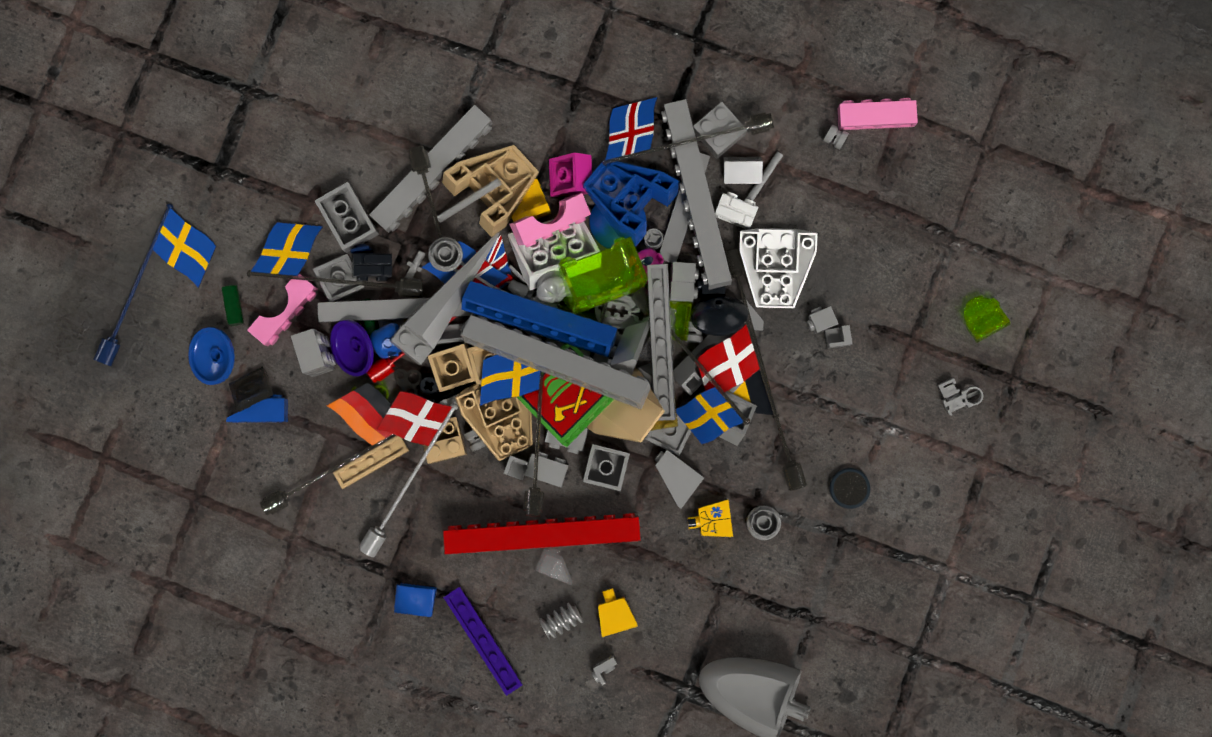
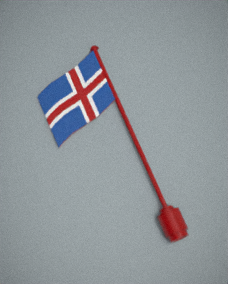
M458 241L463 251V259L456 269L449 272L439 271L430 262L422 268L434 274L445 284L477 252L465 243ZM484 261L473 282L481 283L491 288H499L508 280L512 281L513 277L511 274L506 276ZM401 352L399 356L393 359H378L367 372L368 376L374 383L377 381L381 382L394 372V362L404 356L405 353Z

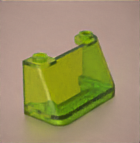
M620 237L614 240L611 248L576 260L568 256L561 259L560 263H558L564 288L574 314L637 292L644 288L648 281L647 274L631 237L626 239Z

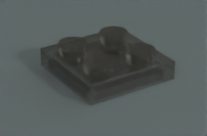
M263 366L229 383L233 401L238 412L274 395L267 372Z

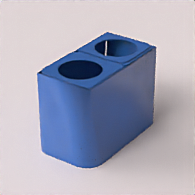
M398 583L396 585L394 613L431 617L434 611L437 588L403 583L399 585Z

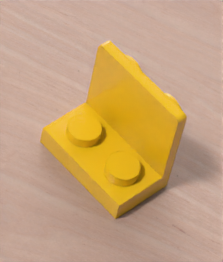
M538 179L534 180L513 214V222L526 216H533L537 220L551 214Z

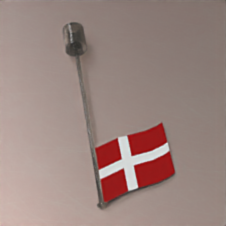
M746 320L744 322L745 326L700 355L696 360L705 390L707 391L717 386L722 393L743 383L760 369L788 462L784 463L785 466L782 467L788 490H797L807 486L801 463L791 460L750 327L751 321Z

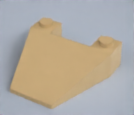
M515 145L456 163L443 173L442 183L453 196H456L468 186L476 192L495 179H500L502 185L480 198L488 209L481 213L479 224L493 237L507 226L539 171Z

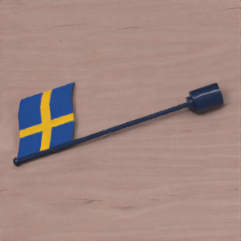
M172 204L166 205V212L112 337L107 336L106 340L102 338L93 360L112 367L120 348L115 337L153 250L167 264L186 275L199 288L216 245L205 234L186 223L172 210Z

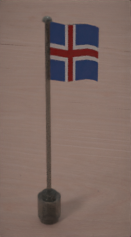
M658 98L613 108L610 117L609 146L606 160L603 159L602 164L607 166L608 163L744 129L747 130V133L751 132V135L768 132L774 128L771 113L766 114L764 112L748 116V121H745L744 126L651 149L654 136V110Z

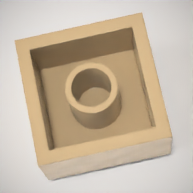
M468 343L428 355L439 392L475 381L467 351L469 348Z

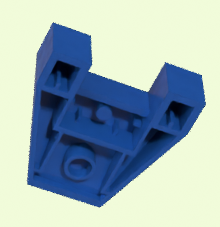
M604 159L583 184V188L619 238L636 247L647 232V221L638 216L652 198L668 207L678 195L679 181L661 171L614 160L606 162V159Z

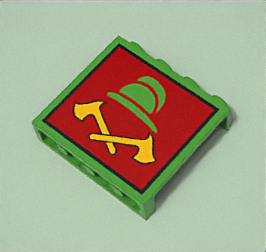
M566 343L560 348L562 350L570 349L581 357L584 355L577 347ZM544 372L540 373V390L517 397L565 447H568L614 400Z

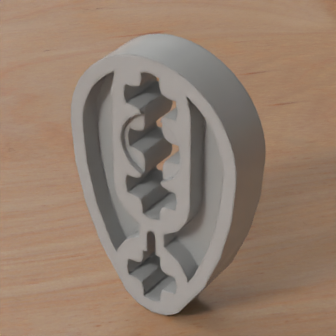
M609 292L602 295L595 306V315L598 322L611 325L618 330L646 322L650 318L649 310L639 301L617 292ZM603 304H606L607 308H612V305H614L617 310L625 307V311L628 314H624V317H620V313H615L612 316L609 311H605V314H602L598 307H602ZM640 310H642L647 317L640 321L639 317L633 314L640 313Z

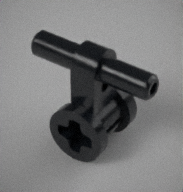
M433 373L426 374L420 384V388L425 394L432 395L433 400L431 401L434 403H440L442 400L458 394L456 388H452L443 394L439 392ZM427 382H429V383L433 382L434 384H433V386H432L431 384H430V385H427L426 383H427Z

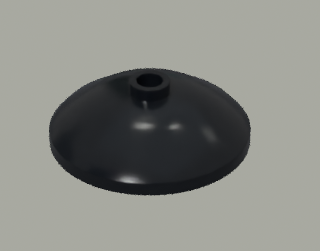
M727 295L707 297L698 302L691 311L693 326L702 333L714 336L729 335L739 331L746 325L749 318L746 305L742 301Z

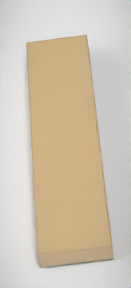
M395 436L334 471L333 474L341 488L344 489L410 450L403 438Z

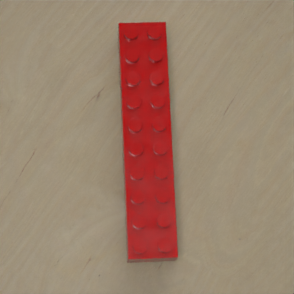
M635 513L623 514V518H615V514L604 515V519H596V516H585L584 520L577 521V517L565 518V522H558V518L546 519L545 523H538V520H527L526 524L519 525V521L506 522V526H500V522L488 523L487 527H481V524L467 525L466 529H462L461 525L448 526V530L443 531L445 554L641 541L639 516L635 517Z

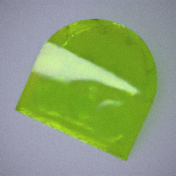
M977 296L967 302L963 313L964 324L976 343L1010 325V320L1000 308V303L995 298L990 299Z

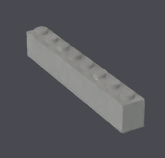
M474 105L369 215L388 233L395 231L399 227L401 219L403 217L407 218L413 212L412 208L417 203L420 204L427 197L425 194L430 189L434 190L439 185V180L443 177V173L456 162L462 161L466 156V151L469 148L473 149L479 143L478 139L490 132L492 129L491 119Z

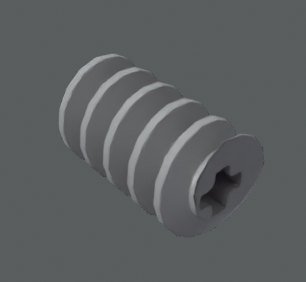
M567 603V610L561 606L560 614L554 610L553 618L547 614V621L540 618V624L549 640V635L553 638L557 637L556 631L562 635L563 627L567 631L570 630V624L576 627V620L580 623L584 622L575 604L572 606L570 603Z

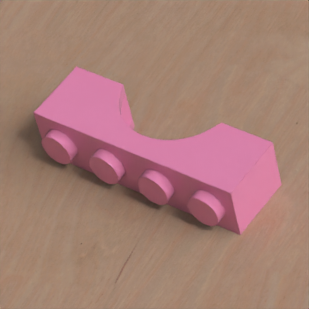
M578 193L559 201L558 214L551 222L543 224L538 222L533 216H526L511 223L510 227L517 244L529 247L536 244V240L541 237L544 240L553 236L552 232L556 230L561 232L570 228L569 224L584 222L586 220L585 217L591 215L583 193Z
M301 274L298 277H293L285 286L288 293V304L285 310L280 315L272 318L259 316L248 328L247 331L265 346L274 345L279 339L278 335L281 331H285L290 327L294 316H299L303 312V306L307 301L311 302L316 297L318 288Z

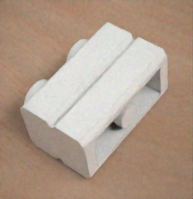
M731 192L723 193L715 212L716 218L747 230L750 229L758 210V206H755L756 202L745 199V201L737 199L738 195Z

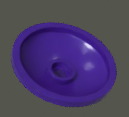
M353 320L338 322L333 327L330 336L332 354L344 372L352 376H361L370 370L373 363L374 349L372 341L366 330Z

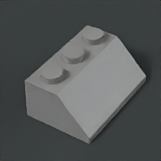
M650 321L625 327L623 335L619 334L615 344L618 347L614 346L610 357L613 359H608L607 364L613 369H623L629 372V375H632L650 328Z

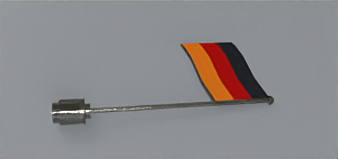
M365 383L326 405L338 413L354 432L371 444V446L288 493L285 490L281 491L278 489L264 497L263 501L259 503L266 515H273L289 506V496L396 436L389 432L376 431L391 407V403L379 390Z

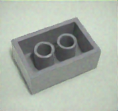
M349 182L315 200L345 253L350 252V249L355 248V246L364 244L379 235Z
M315 329L291 336L303 374L315 377L335 370L334 365H336L334 355L329 353L328 347H330V342L327 336H324L323 333Z

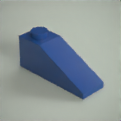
M271 395V398H265L227 417L226 422H288V399L282 398V395Z

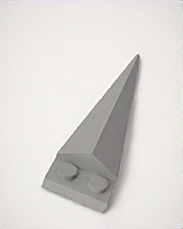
M496 233L427 302L405 321L390 339L393 345L418 365H422L430 352L435 348L461 303L470 281L474 280L496 242L499 233Z

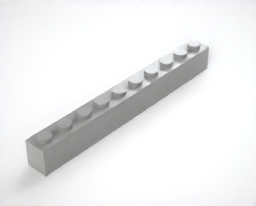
M685 99L664 104V111L661 112L663 123L667 122L668 129H665L667 140L672 141L673 147H670L672 158H676L675 172L681 178L679 188L681 194H685L686 200L683 203L685 212L690 214V219H688L689 228L694 230L695 237H692L694 248H698L700 254L697 255L699 267L703 266L704 273L701 274L703 284H707L708 290L731 285L732 279L687 101Z
M471 315L461 334L465 343L638 409H642L651 389L649 382H647L648 380L642 376L634 377L623 369L616 370L607 363L594 362L592 358L585 355L583 357L578 356L570 349L562 350L554 343L541 342L539 338L532 335L530 337L525 336L517 329L509 330L501 323L495 322L493 324L488 322L482 316L475 317Z

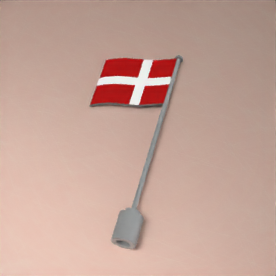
M399 392L376 431L389 432L407 441L426 445L428 448L380 527H370L358 547L364 554L375 557L387 538L383 530L384 526L455 409H458L457 404H452L451 406L438 404L408 392Z

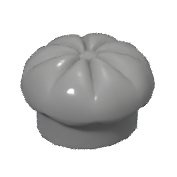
M442 237L431 244L428 258L435 269L449 272L460 265L463 259V251L456 240Z
M549 271L543 274L537 281V297L545 303L559 302L570 291L569 281L562 277L559 271Z
M758 506L751 510L747 517V529L756 539H772L780 531V515L770 506Z

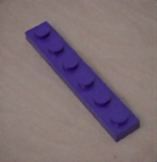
M458 587L443 597L505 695L507 696L521 687L523 683L462 588Z

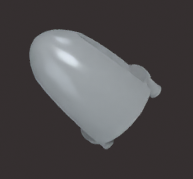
M734 657L712 661L700 671L699 685L709 702L725 717L758 737H780L788 716L803 722L804 718L807 719L809 716L807 712L811 710V706L796 702L794 699L801 676V670L762 659Z

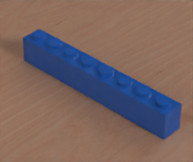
M470 281L462 297L461 310L609 357L615 342L617 328L611 325L550 307L537 301L525 299L481 283Z

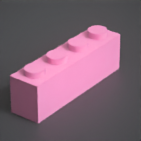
M901 98L899 101L882 99L880 102L862 100L861 103H854V101L848 100L843 101L837 108L839 130L915 127L918 123L916 100H911V98Z

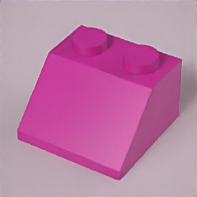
M571 153L549 159L550 197L572 196L578 193L588 194L583 188V184L592 174L591 155Z

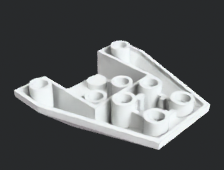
M755 228L740 231L739 251L756 307L795 308L817 252L818 233L799 229Z

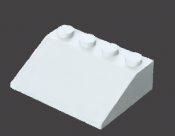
M552 220L543 222V224H547V223L551 222ZM585 222L569 224L570 228L561 232L556 230L552 232L553 236L544 240L541 237L536 240V244L529 247L518 245L514 234H508L513 252L529 290L538 288V279L549 271H559L562 277L569 278L601 267V252Z

